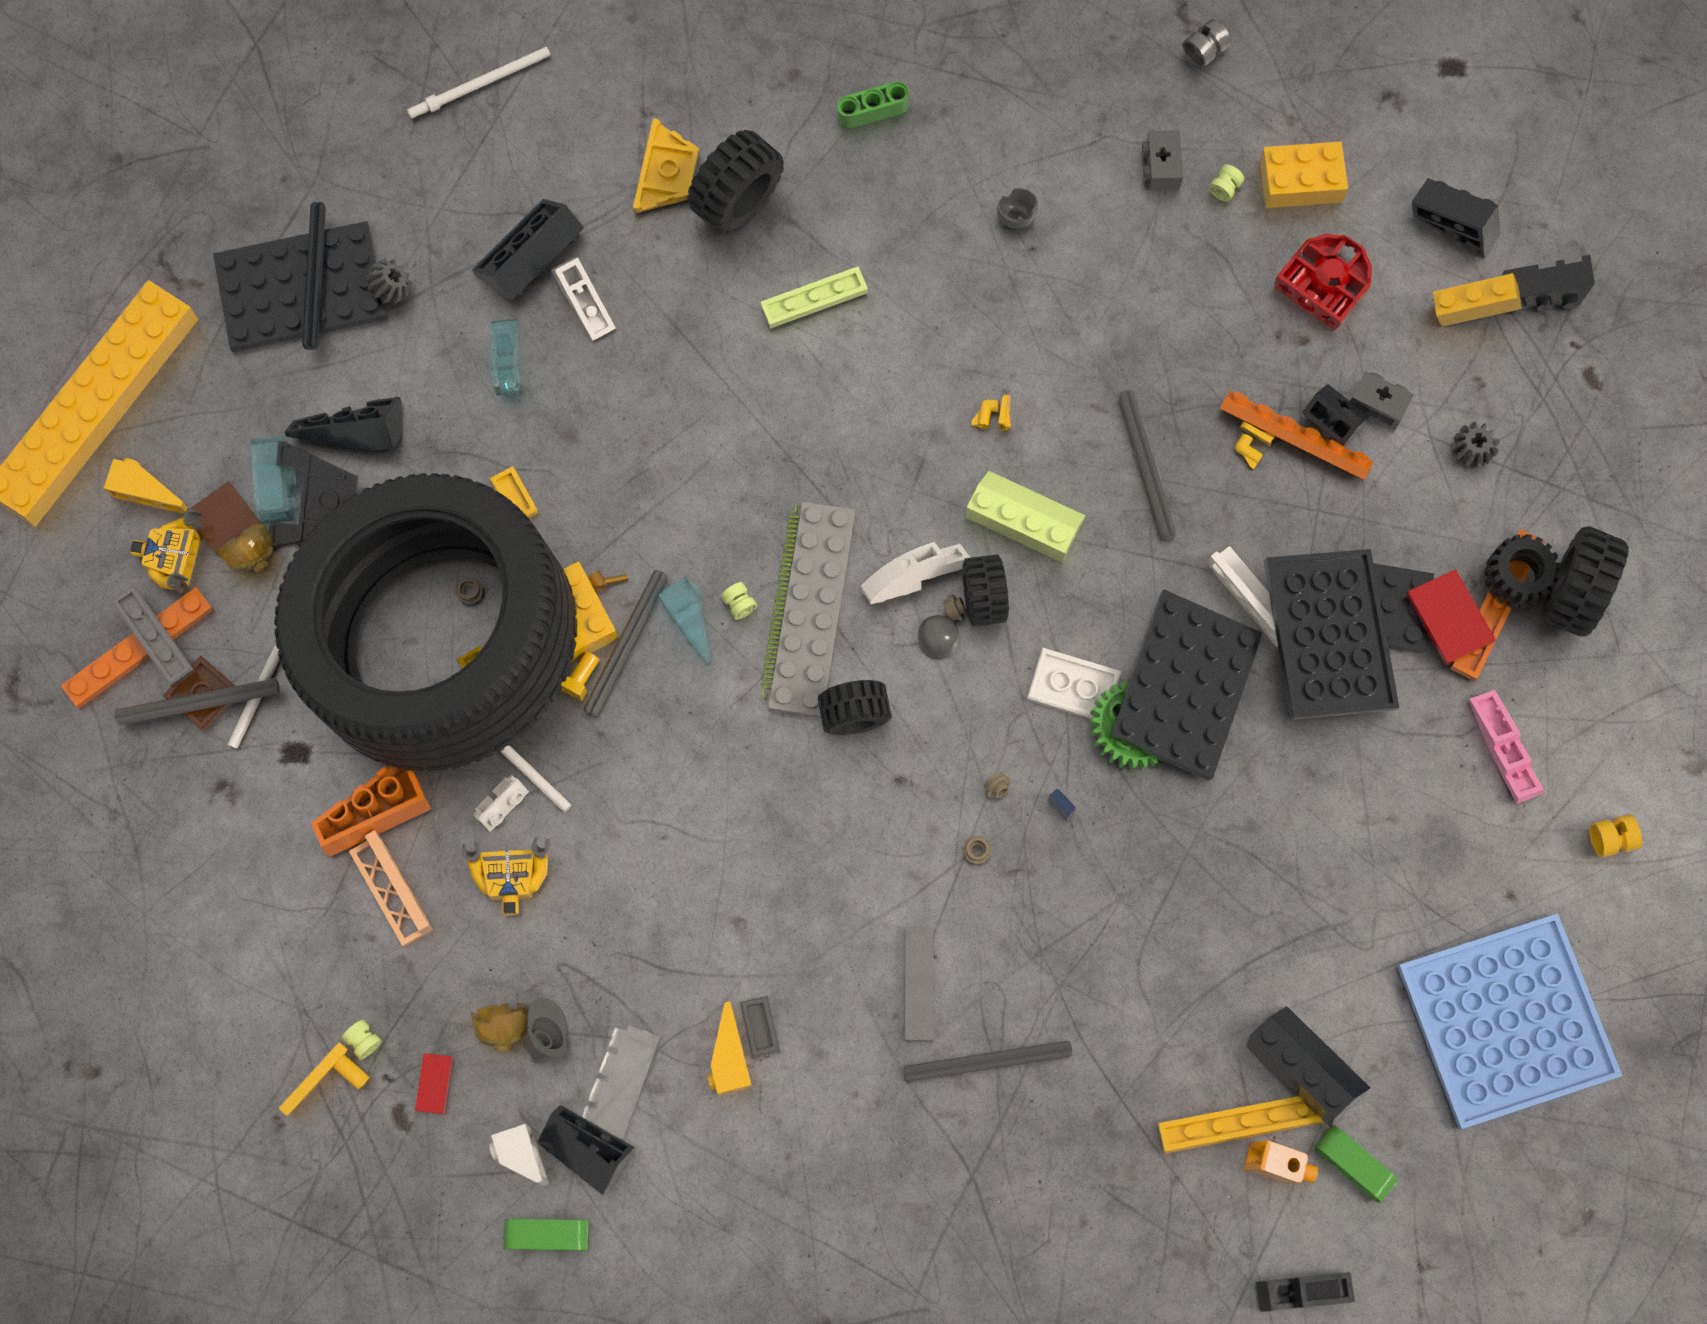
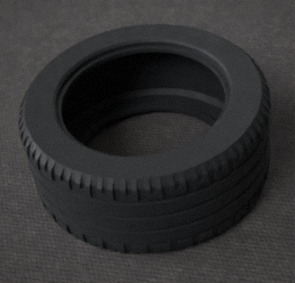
M410 474L405 478L399 476L394 480H385L382 484L376 483L371 488L363 489L359 494H353L352 498L349 500L345 499L342 501V505L338 508L334 507L329 515L326 514L320 524L316 523L312 532L309 531L306 535L307 539L300 543L298 551H295L293 554L294 559L288 563V570L283 575L284 581L280 584V592L276 599L278 605L275 607L276 616L274 624L276 629L274 632L276 647L279 649V659L289 683L305 705L344 742L362 755L384 765L398 769L403 767L405 770L421 772L425 769L430 772L437 770L445 771L449 767L456 769L461 766H468L473 761L478 763L484 758L493 756V753L496 751L501 752L506 746L512 745L514 743L513 740L523 737L527 730L532 729V724L535 721L539 722L542 715L549 710V704L554 702L557 694L560 693L562 689L561 684L566 681L567 673L570 671V660H573L576 648L574 638L577 637V618L575 617L577 611L568 577L564 573V569L526 514L506 496L478 481L473 482L472 479L462 478L457 475L451 477L449 474ZM440 558H470L485 562L499 569L502 582V603L498 620L485 646L464 668L446 680L417 690H381L362 683L356 659L360 626L374 599L391 581L410 568Z

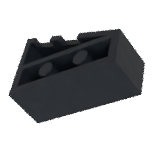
M1427 178L1412 200L1413 217L1440 233H1443L1444 230L1458 237L1456 242L1462 246L1465 243L1470 244L1480 250L1477 255L1484 259L1500 236L1499 208L1490 199H1482L1466 190H1458L1442 181Z
M1590 255L1582 256V261L1565 264L1564 260L1556 261V266L1539 269L1537 264L1504 270L1501 275L1513 273L1518 283L1522 309L1511 312H1522L1533 308L1545 311L1553 307L1573 309L1581 305L1595 285Z
M562 1105L551 1113L537 1141L548 1153L552 1154L601 1195H604L621 1176L635 1148Z

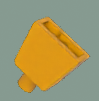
M1268 1140L1250 1142L1243 1167L1244 1171L1287 1184H1300L1302 1180L1314 1183L1318 1174V1167L1307 1163V1154Z

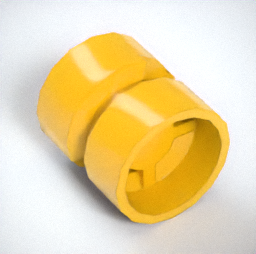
M1632 814L1614 817L1612 822L1605 819L1590 824L1591 843L1595 853L1600 858L1617 855L1619 850L1624 853L1638 850L1642 846L1641 830L1636 818Z

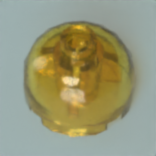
M259 522L244 530L242 535L236 539L233 538L217 552L230 569L236 572H247L253 569L257 573L269 564L267 559L273 552V538L266 526Z
M507 1003L480 1008L477 1010L478 1015L472 1012L471 1021L475 1036L484 1045L495 1047V1050L498 1052L513 1049L512 1044L519 1042L524 1037L527 1028L528 1006L516 1003L517 1009H511Z

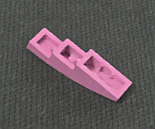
M1492 690L1470 698L1469 703L1482 735L1516 803L1518 804L1542 795L1544 789L1531 768L1532 760L1519 740L1521 733L1497 692Z

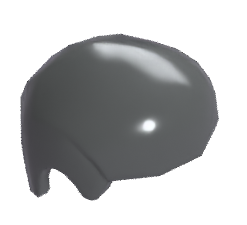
M1014 188L1007 197L1003 195L997 207V215L1000 221L1012 229L1030 225L1037 213V197L1030 190L1023 188Z
M934 615L927 617L919 626V647L930 658L944 659L951 656L959 645V631L956 623L948 616Z

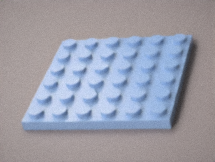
M1558 914L1397 966L1459 1130L1622 1077Z

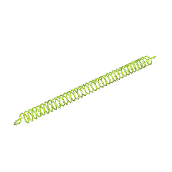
M797 504L795 505V511L790 513L797 512ZM791 516V517H789V518L800 519V517H798V516ZM789 520V522L787 523V524H788V527H792V528H796V529L798 528V526H790V525H789L790 522L795 523V524H799L798 521H791V520ZM788 530V531H787V532L797 533V531H794V530ZM786 532V535H787L786 537H792V538H796V537H797V536H794V535H788L787 532ZM787 540L789 542L796 543V541L794 540ZM784 542V544H785V546L783 547L784 549H785L786 546L795 548L794 545H787V544ZM787 549L784 550V551H788V552H794V550H787ZM783 551V556L793 557V555L785 554ZM782 556V559H783L782 561H788V562H792V561H793V560H790V559H784L783 556ZM782 563L783 565H781V566H784V565H785V566H788V567H792V565H790V564H784V563ZM780 566V568H781V570L779 571L780 573H781L782 570L791 572L790 569H783V568ZM781 573V574L779 575V578H780L781 575L790 576V574H783V573ZM782 578L779 579V580L789 581V579H782ZM778 580V583H779L778 585H784V586H788V585H789V584H785V583H780L779 580ZM779 588L776 590V592L778 590L788 591V589ZM777 592L778 594L775 595L777 599L774 601L776 602L778 599L786 601L785 598H778L777 595L787 596V594ZM776 602V604L785 606V603ZM774 604V607H775V608L773 609V612H774V613L772 614V616H773L774 614L784 615V613H777V612H775L774 610H775V609L785 610V609H784V608H777V607L775 606L776 604ZM774 617L771 619L773 622L770 624L771 627H773L772 624L782 625V623L774 622L773 619L783 620V618ZM779 627L770 628V631L771 629L781 630V628ZM771 631L772 633H770V634H773V633H774V634H778V635L781 634V633H779V632H773V631ZM770 636V638H769V639H772V638H773V639L780 640V638H778V637H772V636ZM768 639V641H769L768 644H770V643L779 644L778 642H771V641ZM768 645V648H767L766 650L768 651L769 648H772V649H778V648H777V647H771V646ZM768 651V652L766 653V656H767V657L765 658V661H766V662L764 663V665H765L766 663L776 664V662H769V661H767L766 659H767V658L776 659V657H770V656H768L767 654H768V653L777 654V652H770V651ZM766 666V667L763 668V670H764L765 668L775 669V667H769V666ZM764 670L765 672L762 673L763 678L773 679V677L765 676L764 673L774 674V672ZM768 681L762 682V683L772 684V682H768ZM762 685V686H763V688H762V697H763V699H766L767 696H768V693H767L766 697L764 698V696H763V690H764V688L771 689L772 687H768V686Z

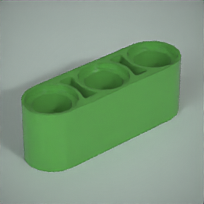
M897 81L844 96L837 103V122L843 128L850 129L900 115L908 109L909 88L903 82ZM899 96L902 97V99L895 100L893 99V97ZM875 103L878 106L870 107L868 104ZM850 110V111H853L854 113H852V114H845L844 111Z
M1334 1125L1330 1127L1314 1147L1325 1160L1377 1203L1381 1204L1399 1181L1391 1171L1344 1131Z
M505 1219L503 1249L588 1251L589 1220Z

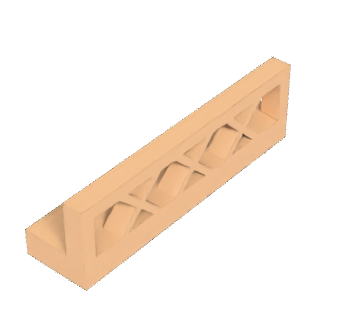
M374 830L365 835L367 841L351 849L349 853L401 945L405 947L431 932L433 928L380 835ZM371 847L376 855L374 865L362 863L358 854ZM366 868L372 870L371 875H369ZM377 871L387 874L389 878L387 889L375 886L374 879ZM379 892L385 893L384 900ZM390 894L399 896L403 902L400 913L388 909L387 904ZM393 916L399 917L397 923H396V921H395V919H394ZM404 918L413 920L418 931L406 938L400 930Z

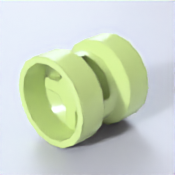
M1225 164L1218 173L1219 177L1213 179L1210 183L1209 191L1219 200L1228 202L1234 196L1235 188L1240 187L1245 178L1237 168Z
M743 582L730 586L720 596L724 604L730 606V612L735 620L746 617L758 606L754 598L748 596L747 588Z
M363 1019L353 1024L342 1035V1040L347 1045H353L354 1054L359 1060L368 1057L382 1043V1040L376 1034L369 1032L370 1026Z

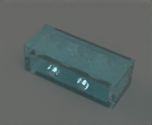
M284 436L251 439L256 516L262 524L294 520V511L298 510L297 497L292 493V485H296L295 472L291 467L276 465L278 441L287 443Z

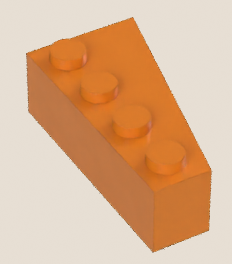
M384 766L376 772L374 778L364 785H359L353 790V794L344 801L340 800L311 822V825L321 848L328 857H331L367 840L365 835L374 830L380 834L432 808L414 770H405L403 767L398 769L391 766L386 768Z

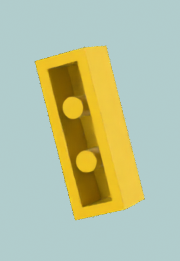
M1513 273L1433 291L1436 316L1442 327L1522 309L1518 283Z

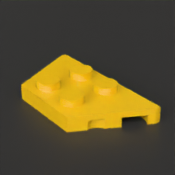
M654 118L634 200L633 211L635 213L687 200L689 195L688 189L692 185L691 181L695 176L700 152L697 146L683 140L681 135L674 130L671 132L661 125V121Z

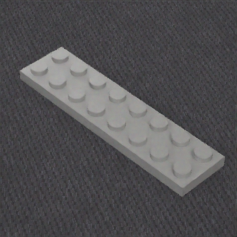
M802 502L768 706L769 711L821 718L817 698L819 694L828 689L856 509Z

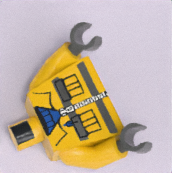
M189 509L184 517L164 524L159 529H151L147 542L138 540L132 542L131 555L142 557V566L147 570L148 577L161 589L176 590L182 593L183 589L180 587V584L189 586L201 537L192 528H202V523L197 522V519L203 516V513Z
M535 838L531 850L481 852V857H479V843L474 841L476 850L468 852L464 843L462 854L468 859L467 863L471 877L481 893L488 895L492 901H502L503 916L519 915V900L531 899L532 893L539 890L547 876L548 855L546 852L551 843L549 839H546L545 848H540L537 845V838Z

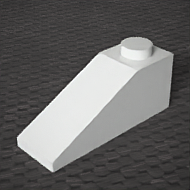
M573 257L551 269L563 294L592 341L615 329L611 318L578 258Z

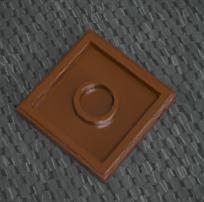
M229 481L190 508L203 513V516L197 519V522L202 523V528L197 530L217 555L262 524Z
M200 656L191 665L195 673L173 688L170 687L163 697L167 700L236 685ZM231 704L182 714L205 732Z

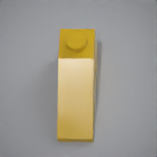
M124 458L123 461L113 459L103 488L111 498L184 515V512L189 510L177 496L142 468L139 462L129 458Z
M730 1001L724 1003L711 1061L712 1073L707 1074L711 1091L717 1090L718 1096L752 1088Z

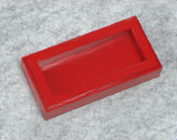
M423 1053L415 1105L416 1112L445 1115L453 1063L452 1056Z

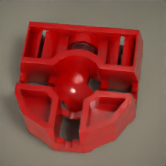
M1325 233L1309 238L1303 243L1276 276L1275 289L1334 331L1368 292L1371 285L1372 265L1365 248L1349 236ZM1345 246L1348 248L1351 246L1356 253L1348 264L1344 259L1338 257ZM1301 253H1302V255H1304L1306 258H1308L1309 260H1311L1314 264L1311 265V264L1308 263L1306 260H1304L1302 257H1300ZM1338 279L1339 285H1328L1330 280ZM1345 286H1347L1348 288H1350L1352 291H1354V292L1357 293L1358 295H1357V296H1354L1352 293H1350L1349 291H1347V290L1345 289Z

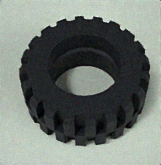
M744 130L736 132L735 135H730L726 141L721 142L713 153L711 152L708 155L707 160L699 167L697 175L693 177L692 185L688 189L689 195L687 196L690 209L716 232L731 233L732 230L736 231L742 224L745 225L752 216H755L762 205H765L768 201L769 196L773 194L776 189L775 186L779 183L781 173L784 170L782 155L754 131Z
M1591 526L1582 527L1576 533L1575 538L1572 539L1563 556L1561 569L1557 572L1561 574L1560 579L1544 602L1542 618L1546 623L1579 637L1588 636L1592 633L1611 602L1627 562L1629 546L1623 539Z

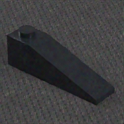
M392 397L366 402L367 407L353 411L351 406L342 408V411L336 412L330 417L327 413H321L293 420L284 433L286 437L364 451L378 450L379 452H387L392 450L401 438V398Z

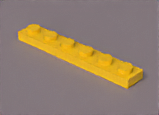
M1297 1096L1158 1123V1130L1164 1154L1325 1122Z

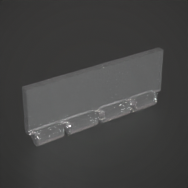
M629 1025L627 1030L619 1027L615 1028L609 1046L618 1049L619 1052L618 1054L606 1052L599 1074L607 1076L609 1079L606 1082L596 1078L589 1101L599 1104L597 1109L586 1106L583 1118L623 1140L660 1036Z

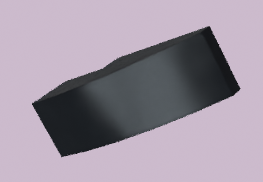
M1351 1272L1256 1282L1260 1312L1355 1302Z

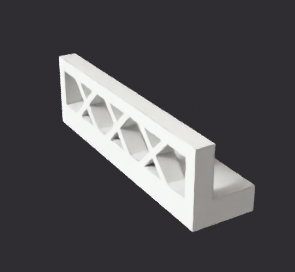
M1230 546L1220 554L1215 552L1211 555L1208 566L1274 645L1278 647L1269 592Z

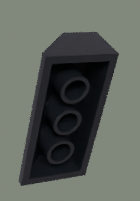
M542 199L472 269V272L501 297L510 300L516 299L525 292V287L531 281L538 279L542 275L543 269L549 263L554 262L560 257L561 251L567 245L572 244L578 239L579 233L584 227L566 204Z
M1287 1006L1271 1015L1249 1036L1247 1046L1329 1127L1337 1122L1371 1089Z

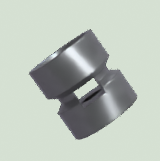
M1210 19L1199 28L1198 32H1194L1185 39L1182 46L1188 59L1197 67L1203 68L1214 60L1216 55L1221 54L1231 45V37L1220 22Z

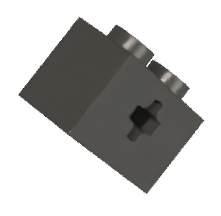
M1180 130L1149 131L1147 140L1142 142V157H1147V165H1144L1143 168L1144 181H1148L1149 190L1180 189L1183 180Z
M1365 371L1350 402L1367 414L1370 419L1396 430L1414 394L1410 393L1402 385H1394L1384 380L1377 373Z

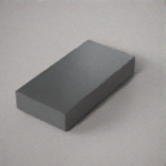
M768 996L740 1002L752 1058L780 1053Z

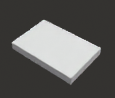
M1042 648L1027 701L1091 720L1096 717L1091 715L1090 711L1093 708H1098L1094 702L1098 698H1102L1101 694L1105 690L1110 692L1109 688L1114 684H1118L1121 671Z

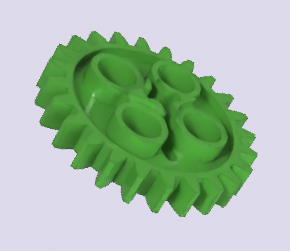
M1123 681L1119 687L1116 684L1112 685L1109 688L1110 692L1105 690L1101 694L1102 698H1098L1094 702L1098 708H1093L1090 714L1096 718H1092L1088 724L1095 726L1096 729L1090 732V736H1098L1099 739L1094 743V746L1102 745L1104 747L1100 753L1101 756L1106 753L1111 754L1109 758L1110 763L1115 759H1119V768H1122L1128 762L1130 770L1135 769L1137 764L1141 770H1144L1148 763L1150 766L1157 764L1158 758L1133 747L1125 746L1121 742L1109 737L1115 720L1113 709L1118 711L1127 687V682Z

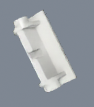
M512 775L508 778L504 777L492 791L497 796L495 800L487 796L474 809L476 812L473 816L490 832L503 821L506 815L529 792Z

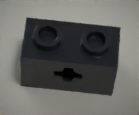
M1329 384L1325 385L1314 395L1302 412V414L1343 446L1358 433L1369 418L1367 414Z

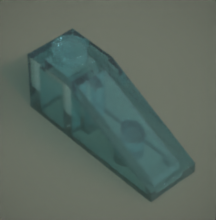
M517 318L491 321V373L496 396L523 393Z
M684 577L658 595L659 600L697 654L708 666L711 664L700 597L703 593L694 581L690 583Z

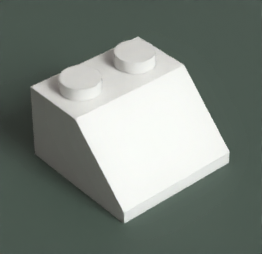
M523 1124L491 1135L493 1143L489 1144L494 1161L497 1160L501 1165L542 1186L549 1184L532 1128Z

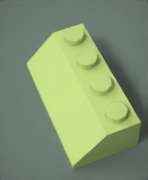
M988 471L978 484L966 508L965 518L1063 563L1086 515Z

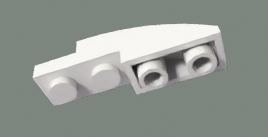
M932 542L913 549L880 568L861 585V590L870 604L881 603L891 598L908 595L922 590V580L933 579L936 576L959 571L962 569L964 559L971 557L961 544L939 549L937 544Z

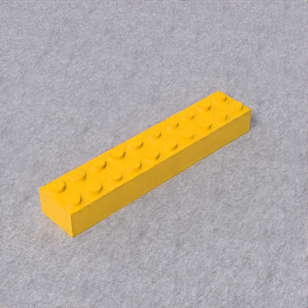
M148 280L1 464L0 505L33 527L38 525L199 320L190 306Z

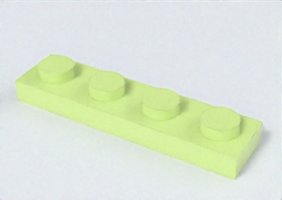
M857 266L761 301L760 305L771 329L868 293V288Z

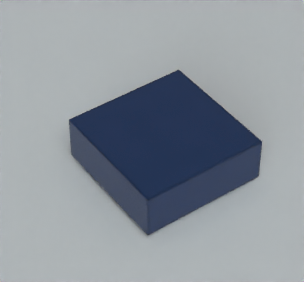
M1059 789L1054 790L1049 795L1048 802L1066 821L1074 815L1076 807Z

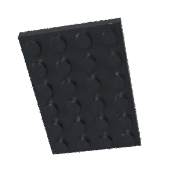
M368 221L326 229L324 232L319 334L388 319L385 304L382 303L379 297L374 299V292L367 290L369 284L365 281L369 268L377 263ZM309 233L213 253L229 347L232 352L303 337Z
M1371 549L1267 557L1264 560V567L1290 719L1352 715L1399 709Z
M1164 589L1159 595L1109 737L1208 781L1213 779L1263 633Z

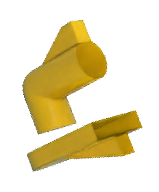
M1003 395L1001 409L999 400H983L980 404V410L971 421V426L984 429L989 428L991 412H1000L999 426L1001 430L1007 431V429H1012L1010 395Z
M1243 422L1240 426L1242 430L1270 446L1275 437L1246 422ZM1242 434L1235 445V450L1244 456L1249 467L1254 470L1263 454L1249 446L1253 440L1251 436Z

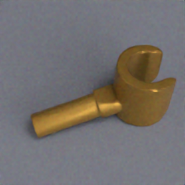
M597 571L589 575V581L593 589L598 592L606 588L607 585L628 581V576L625 574L603 578L601 572Z

